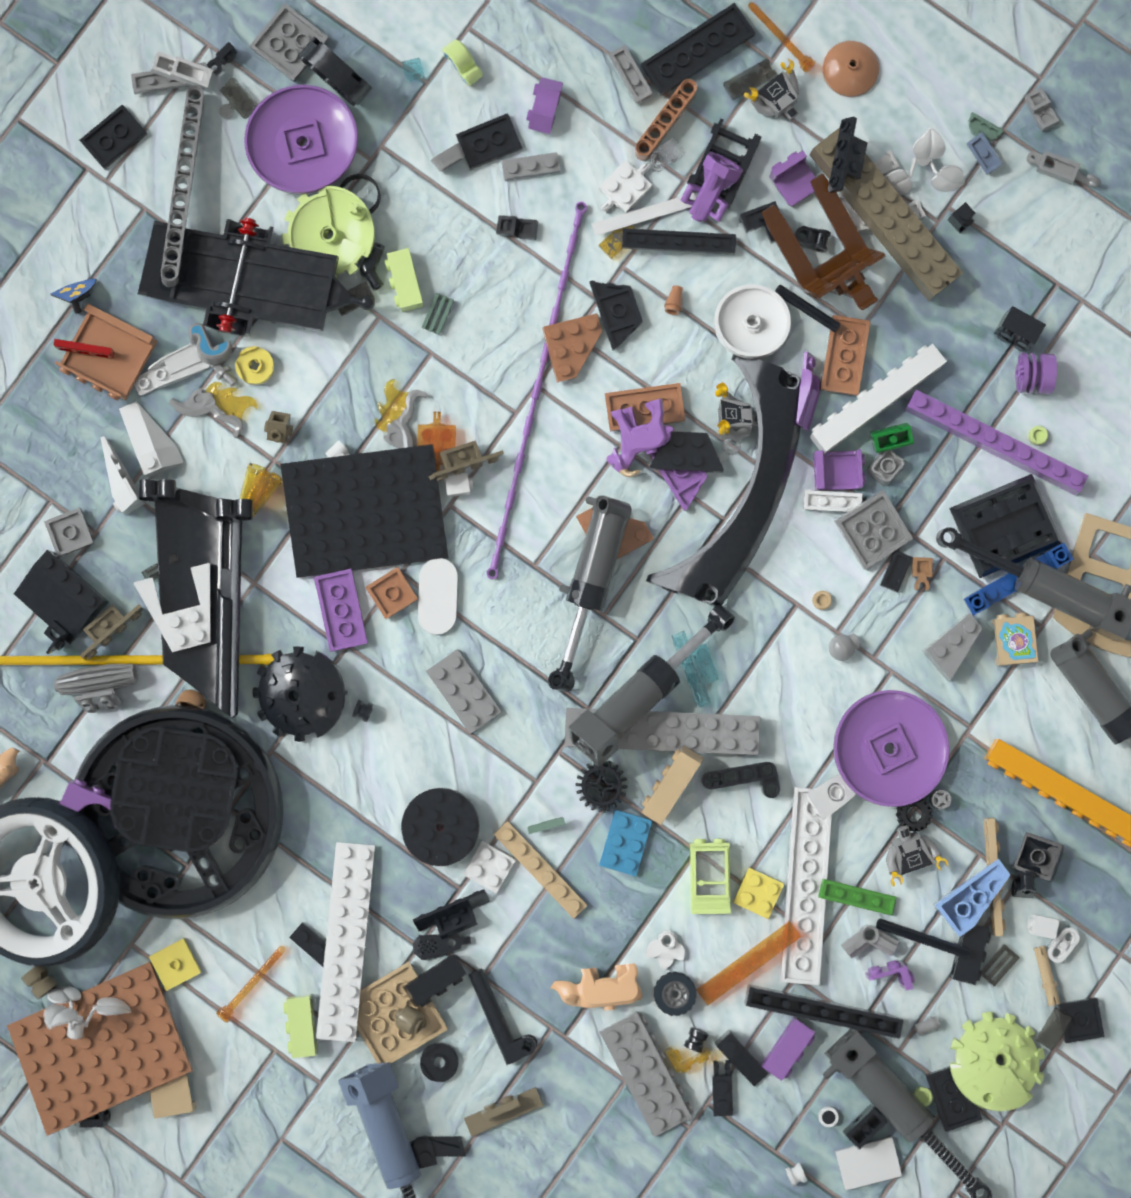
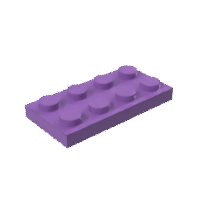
M352 569L314 577L330 652L368 644Z

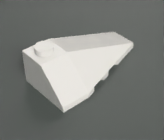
M137 401L119 408L145 476L151 478L184 463L177 445Z
M103 436L101 437L112 497L115 500L113 505L118 512L127 515L146 503L139 500L137 487L109 439Z

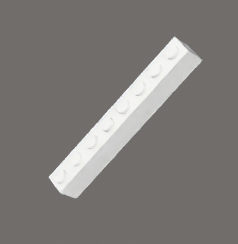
M931 344L929 347L925 345L917 351V356L914 358L908 357L902 362L903 366L897 369L895 367L887 373L888 377L882 380L880 378L872 385L873 388L870 391L864 390L857 396L858 399L855 402L849 401L842 407L843 411L839 414L834 412L827 418L828 422L823 426L821 423L812 429L813 433L810 438L820 451L823 450V455L942 368L947 361L934 344Z

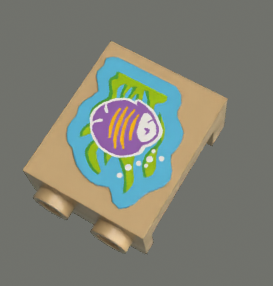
M1017 613L1016 617L1008 618V614L997 615V619L992 620L997 648L996 666L1038 662L1034 616H1028L1027 613Z

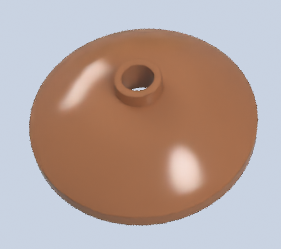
M844 41L832 47L827 53L823 62V76L827 85L837 94L846 97L860 96L874 86L879 75V62L875 53L867 45L858 41ZM854 62L856 66L852 67L849 63Z

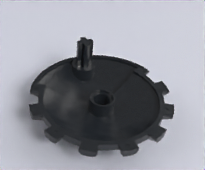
M293 646V653L283 655L281 650L274 652L271 655L274 660L267 667L263 664L259 667L257 675L261 676L259 687H254L252 691L253 698H259L262 709L257 711L259 718L262 721L267 719L274 726L272 732L279 737H282L283 733L294 735V741L296 742L305 741V735L315 733L317 738L325 735L338 722L343 712L345 695L348 693L345 690L338 668L326 655L317 650L314 655L304 653L303 646ZM294 690L299 694L298 699L293 695Z

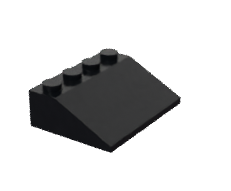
M46 550L35 562L14 592V595L48 626L51 621L55 620L70 633L66 639L69 645L74 642L83 632V629L109 603L89 583L50 550ZM55 627L52 628L60 636V631Z

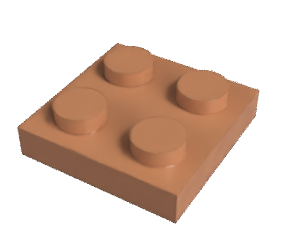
M398 567L365 587L386 620L418 600Z

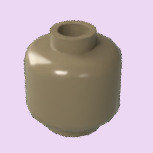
M409 1005L403 1009H398L394 1017L396 1019V1027L408 1035L419 1033L425 1023L423 1014Z

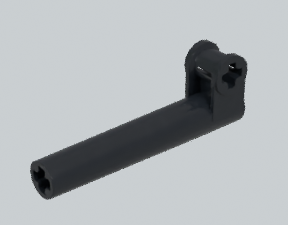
M480 968L468 974L506 1065L532 1054L538 1044L536 1037L527 1034L514 1040L483 969ZM526 1040L528 1043L532 1042L530 1049L528 1046H524Z

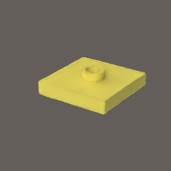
M185 938L149 956L166 991L202 973Z

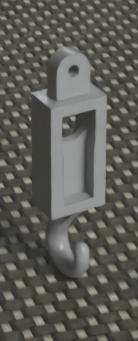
M1045 151L1043 155L1036 152H1030L1027 155V162L1038 167L1036 172L1071 185L1075 179L1090 187L1101 185V180L1092 174L1086 177L1079 172L1081 164L1048 151ZM1046 160L1054 162L1055 167L1053 169L1045 167L1044 162Z

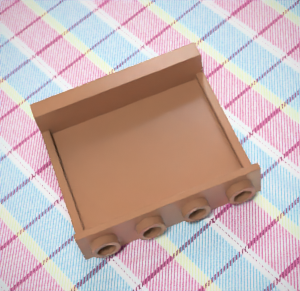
M87 303L84 309L87 315L72 342L112 348L115 352L114 358L109 359L66 352L61 362L56 361L55 364L60 367L59 371L68 376L72 373L76 375V380L84 384L86 382L93 384V389L101 393L103 390L109 392L108 396L118 401L120 398L126 401L158 341L151 335Z

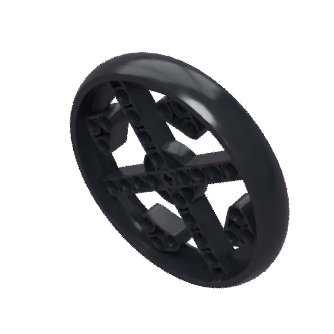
M185 705L162 706L141 711L120 721L97 740L81 763L75 779L85 781L87 783L86 786L91 788L98 785L101 789L105 790V794L112 796L113 785L110 783V778L112 775H115L116 771L110 773L109 771L117 762L120 751L127 740L139 731L147 728L164 727L195 733V729L200 727L203 729L204 734L214 736L226 744L240 765L237 767L235 789L250 782L255 801V811L251 808H245L238 812L229 841V848L232 852L241 853L245 851L239 861L223 875L209 848L196 852H187L205 886L185 891H174L181 885L180 876L174 872L144 865L135 871L134 878H132L118 866L120 878L118 903L140 914L163 919H188L211 914L225 908L246 894L265 873L274 857L283 825V798L278 776L268 755L260 744L240 725L223 715L207 709ZM243 768L249 771L247 779H243L240 776V771ZM96 803L88 804L79 810L88 816L97 825V828H99L98 814L101 816L111 815L110 811L105 812L102 805ZM244 812H248L251 815L250 822L242 820ZM253 829L260 831V839L252 837L251 832ZM121 834L108 840L115 857L137 844L130 841L128 846L123 845L121 842L123 836ZM236 839L243 841L244 846L242 849L235 847L234 842ZM77 853L78 858L85 869L84 863L79 854ZM202 858L209 860L208 868L201 866ZM141 870L148 872L149 877L147 880L141 878ZM211 875H216L219 878L218 885H213L210 882ZM168 877L175 880L174 887L167 885ZM151 887H155L158 890L157 897H153L150 894Z

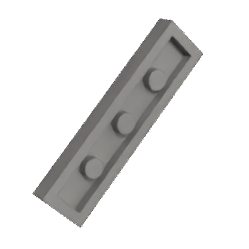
M205 62L197 63L199 65L207 67ZM150 71L131 74L135 95L193 86L151 73Z

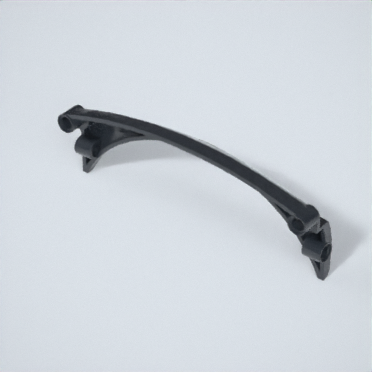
M734 354L731 359L740 368L750 387L758 418V450L750 483L732 517L707 545L683 562L664 571L649 574L646 579L648 583L660 586L672 593L684 594L707 603L712 607L724 603L758 551L784 493L801 426L797 424L801 378L797 374L787 372L775 364L758 358L746 359ZM797 382V385L792 387L793 383ZM716 594L715 599L711 601V596Z

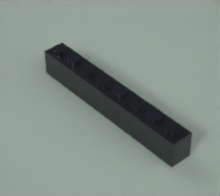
M750 984L747 986L744 1001L746 1006L897 1039H900L904 1021L900 1016Z

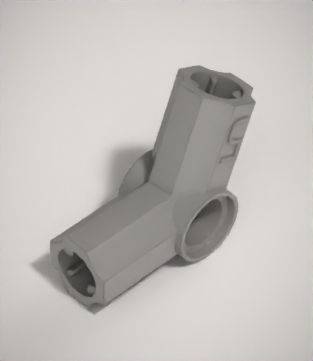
M864 925L857 933L842 943L841 946L851 959L869 945L892 956L898 947L899 941L872 925ZM868 929H872L874 932L871 939L865 938V931Z

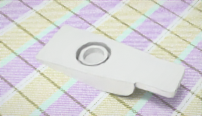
M190 343L149 366L148 371L140 375L134 385L138 394L144 396L155 389L172 385L208 369L210 365L204 363L198 356L197 343L194 345Z
M840 774L806 794L822 820L828 818L856 795L847 786Z

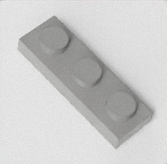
M626 45L609 53L610 60L634 102L638 104L651 97L653 93Z
M557 152L501 160L504 181L560 173Z

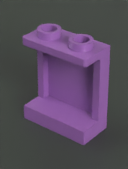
M861 449L856 451L828 452L823 455V450L813 453L815 490H858L863 488V484H866V474L862 473V465H865V455L861 453Z

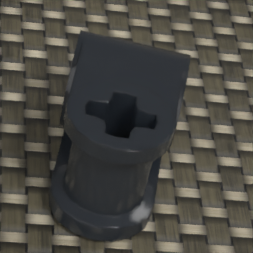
M801 226L794 233L801 247L817 252L828 251L827 242L828 237L831 236L830 231ZM798 233H804L807 236V240H801Z
M1021 871L1018 873L1017 877L1012 881V897L1031 899L1036 894L1034 885L1035 872Z

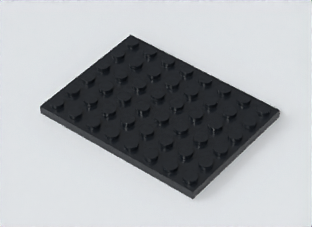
M433 444L280 464L296 578L329 574L347 569H352L353 571L449 558L439 483L437 478L433 480L429 478V476L437 472Z

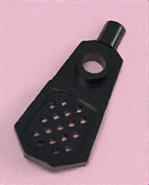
M439 934L419 935L412 945L414 954L421 960H426L460 950L462 945L471 944L470 936L460 937L459 934L452 935L443 940ZM449 939H453L455 941L454 946L448 945Z

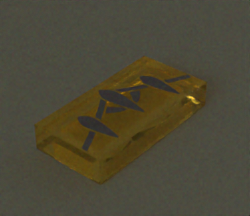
M632 225L623 227L627 229H635ZM623 228L614 230L598 246L611 260L622 250Z

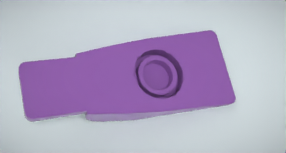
M808 351L804 352L797 410V424L806 431L810 429L820 395V379L813 375L816 360Z

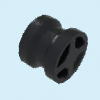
M358 700L352 717H359L364 722H367L371 715L373 704H365L362 700Z

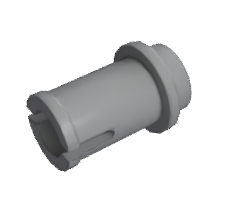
M930 1016V1019L914 1024L919 1036L932 1030L938 1031V1028L941 1027L937 1016Z

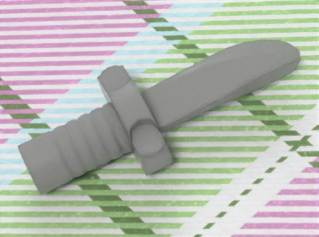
M220 364L210 365L218 372L216 375L218 380L223 378L231 387L237 383L229 374L231 369L228 366L223 368Z

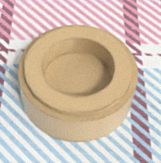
M827 591L816 592L812 598L813 606L818 610L829 608L832 603L831 595Z

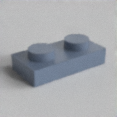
M981 132L966 143L986 175H989L1004 164L984 132Z

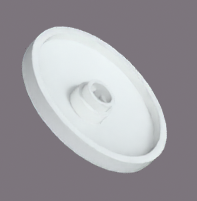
M754 284L739 286L729 291L719 302L714 317V328L720 343L732 354L746 359H760L775 353L785 343L791 326L790 312L781 296L765 286Z

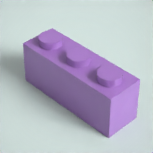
M793 1017L761 1063V1066L779 1080L787 1079L793 1071L791 1067L795 1061L798 1063L803 1057L804 1053L802 1051L806 1045L810 1046L814 1041L815 1036L813 1035L815 1032L796 1017Z

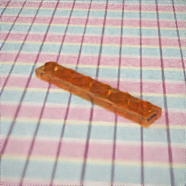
M788 921L697 988V992L707 1005L711 1004L802 937L792 922Z

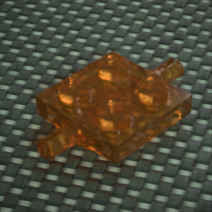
M434 411L433 423L428 425L418 424L417 446L433 444L437 472L440 471V465H443L439 453L456 447V425L441 423V412L438 411L437 417V412Z

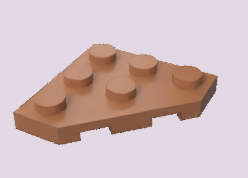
M597 313L542 327L557 383L575 379L602 333Z
M592 508L576 516L585 534H587L592 517ZM632 518L629 519L617 559L654 540L645 522Z

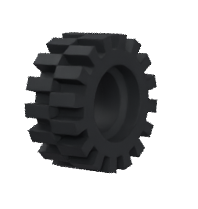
M923 798L914 803L897 806L896 808L897 821L901 824L900 826H908L909 830L913 832L926 829L927 825L931 823V818H933L931 814L933 812L932 808ZM913 806L921 810V818L916 822L910 821L907 817L908 809Z

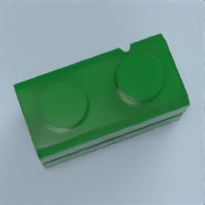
M908 423L882 428L880 431H870L873 449L876 453L914 444L911 426Z

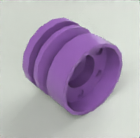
M1021 352L1015 368L1017 392L1024 393L1026 390L1027 393H1032L1036 385L1038 394H1052L1057 378L1056 356L1054 354L1041 353L1038 360H1036L1034 353H1030L1028 356L1027 353Z

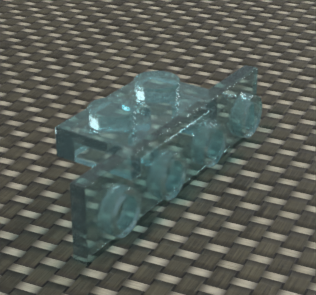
M685 631L672 635L673 644L677 651L688 642ZM705 643L700 645L681 663L698 707L711 703L705 684L719 680Z

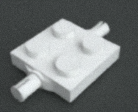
M625 160L599 186V189L608 199L601 206V209L607 213L614 205L628 213L652 188V184L644 177V174L651 166L645 162L639 169H636Z

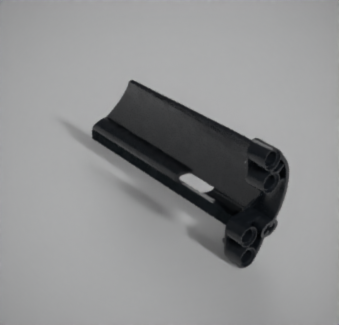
M139 480V500L155 502L159 601L163 614L200 605L191 567L210 563L211 643L172 652L161 633L163 665L208 698L228 716L234 718L238 715L242 521L252 520L253 500H232L177 488L175 480ZM222 569H228L232 572L230 598L224 597L221 594Z

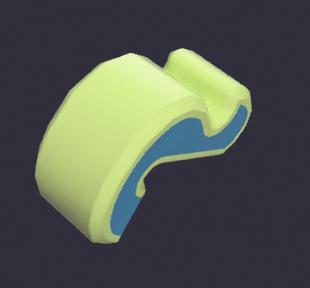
M455 39L442 49L444 57L452 62L467 86H471L482 78L483 73L480 67L476 65L472 55L461 41Z

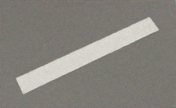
M692 193L689 199L696 200L695 194ZM681 197L591 223L595 236L683 210L692 207V205L681 202Z

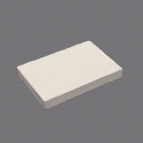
M891 1136L867 1142L860 1150L856 1146L835 1150L845 1191L902 1176Z

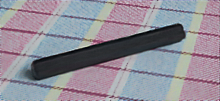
M883 919L877 920V929L965 959L970 957L971 949Z

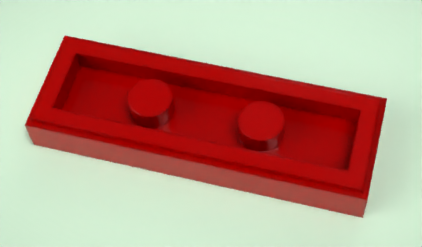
M54 339L53 345L60 351L113 359L115 355L114 350L109 347Z

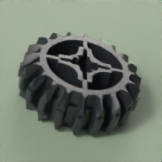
M611 761L608 762L607 766L603 764L600 767L593 763L595 766L593 768L588 763L586 764L589 769L587 772L584 769L580 770L585 774L584 777L577 776V779L582 780V783L575 784V786H581L582 790H577L576 793H583L584 795L579 800L583 801L586 798L588 801L585 803V806L587 807L592 803L591 810L593 811L596 805L599 806V812H602V806H606V810L610 811L609 804L616 808L617 805L614 801L617 800L622 803L623 800L619 798V795L626 796V793L621 792V789L628 788L627 785H622L621 783L627 780L626 777L620 779V775L624 773L623 770L617 773L618 765H615L613 769L610 768L612 765ZM599 770L597 781L586 782L587 777L592 772ZM605 770L610 771L616 777L617 783H608L606 781ZM601 775H603L604 783L612 785V787L603 789L602 796H600V791L596 786H591L600 783ZM585 788L597 790L598 801L591 799ZM609 789H617L614 797L604 802L605 792Z

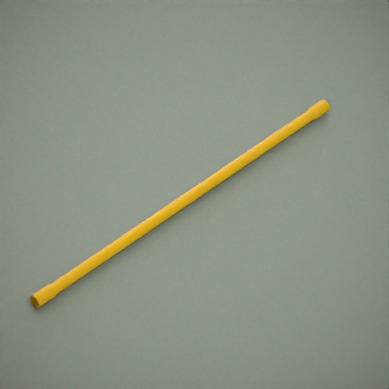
M272 654L239 655V664L269 665L274 659L271 656ZM80 655L0 656V665H163L162 655H95L91 659L87 658L85 660Z

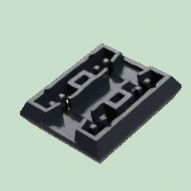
M1032 474L949 508L959 534L962 535L963 539L997 555L1013 549L1015 555L1005 559L1014 563L1062 544ZM1026 486L1028 491L997 503V497ZM987 501H992V506L966 517L964 516L963 512ZM1048 535V541L1019 553L1017 547ZM969 554L979 578L1001 570L993 565L986 566L984 561Z

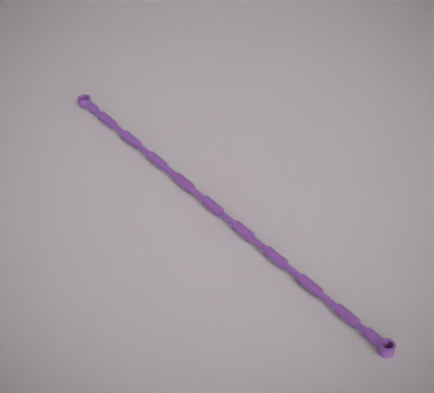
M582 201L578 202L575 206L574 229L570 236L567 248L568 254L564 270L561 273L558 285L559 291L555 306H553L549 325L556 324L561 309L559 307L569 276L568 270L571 257L574 254L578 239V229L581 226L583 214L587 210V205ZM582 205L585 209L580 211L578 206ZM544 343L539 374L535 380L531 396L532 402L529 415L526 417L522 433L523 440L520 452L517 454L514 466L515 473L511 489H509L506 499V510L502 526H500L496 551L493 554L490 568L487 570V576L492 580L498 577L497 569L501 557L500 551L504 544L508 517L516 495L515 489L518 476L521 473L525 458L524 451L532 429L533 414L536 402L540 396L545 365L548 363L549 352L546 343ZM491 570L496 571L494 577L489 576Z

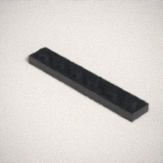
M623 228L621 249L735 254L736 234Z

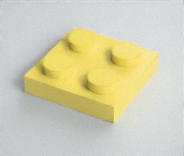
M748 867L733 903L769 919L784 883Z

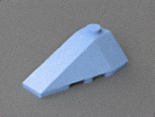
M997 859L933 905L954 932L961 937L978 923L980 917L1009 878L1010 873L1001 861Z

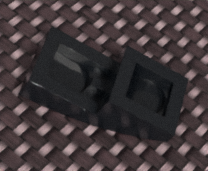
M498 215L497 235L536 240L537 220Z

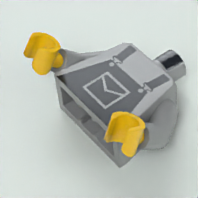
M788 59V67H786L784 62L780 64L781 68L786 70L785 73L781 72L758 91L756 88L749 87L752 94L750 96L749 93H744V97L751 99V103L758 113L769 117L773 116L774 118H778L784 113L791 121L799 114L793 107L798 100L799 88L798 80L793 70L794 62Z
M721 382L716 386L717 390L715 391L717 397L722 396L718 408L719 423L717 427H719V439H732L736 442L750 436L752 426H758L757 415H752V408L749 403L736 399L728 392V386Z
M901 826L897 829L899 838L891 841L892 846L889 848L886 857L889 874L892 875L890 880L892 886H895V878L899 879L900 885H902L903 877L901 875L935 864L934 860L937 861L936 867L939 871H942L938 865L940 862H944L948 867V861L941 858L942 855L935 843L926 836H920L917 832L910 833L908 826Z

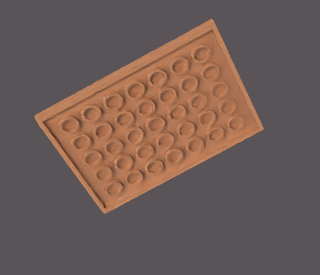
M148 962L81 992V999L73 1001V1008L78 1012V1015L83 1017L84 1021H86L93 1006L97 1005V1001L106 997L121 999L131 1008L132 1012L117 1015H101L96 1010L88 1023V1027H84L83 1037L80 1039H71L67 1036L68 1024L58 1025L49 1030L44 1019L46 1008L7 1025L47 1136L193 1071L152 962ZM67 1002V1003H64V1004H57V1003L54 1004V1005H63V1006H65L66 1008H70V1005H69L68 1002Z

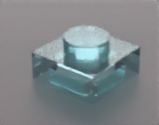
M420 57L402 62L406 82L425 78Z

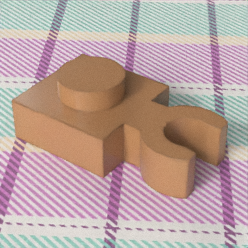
M912 558V577H917V581L914 584L915 590H919L920 583L925 585V591L929 590L930 584L927 581V577H932L933 558Z

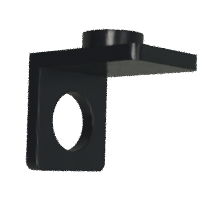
M55 620L51 621L44 632L53 641L46 653L50 654L55 650H61L70 635ZM55 627L60 631L59 637L53 636L52 628Z

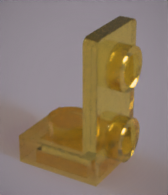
M672 1046L665 1049L677 1073L689 1071L692 1068L691 1065L696 1062L699 1064L709 1059L708 1055L711 1054L710 1050L706 1048L702 1053H698L681 1063L680 1061L683 1058L678 1049L673 1050Z

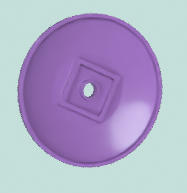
M293 85L273 92L257 105L246 126L244 145L251 167L266 184L286 193L308 194L332 185L346 173L356 155L358 131L350 109L337 95L317 86ZM306 139L308 142L305 146L301 147L298 145L299 140Z
M897 690L878 691L859 699L844 713L834 736V759L842 779L859 797L880 806H904L924 798L938 785L947 768L949 740L942 720L929 704L907 692ZM887 743H891L894 746L892 754L885 752V745Z

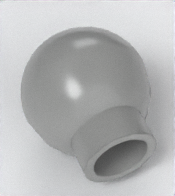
M854 633L849 636L841 634L831 639L829 653L838 661H846L854 655L855 649L861 647V643Z

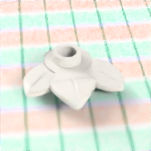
M671 931L661 932L658 939L651 941L646 949V957H657L659 965L664 970L672 964L674 958L684 960L685 956L683 946L677 942L676 935ZM665 937L671 938V942L668 944L664 943L663 940Z

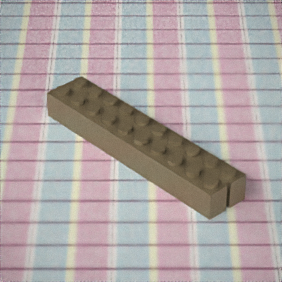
M840 128L816 145L809 154L828 179L831 176ZM865 154L861 179L854 180L846 176L844 189L840 193L929 302L958 279L963 272L868 155Z

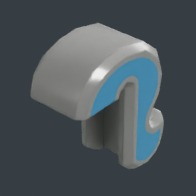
M194 323L189 327L190 343L192 345L197 343L198 356L204 363L210 365L220 364L232 354L231 341L212 347L203 324Z

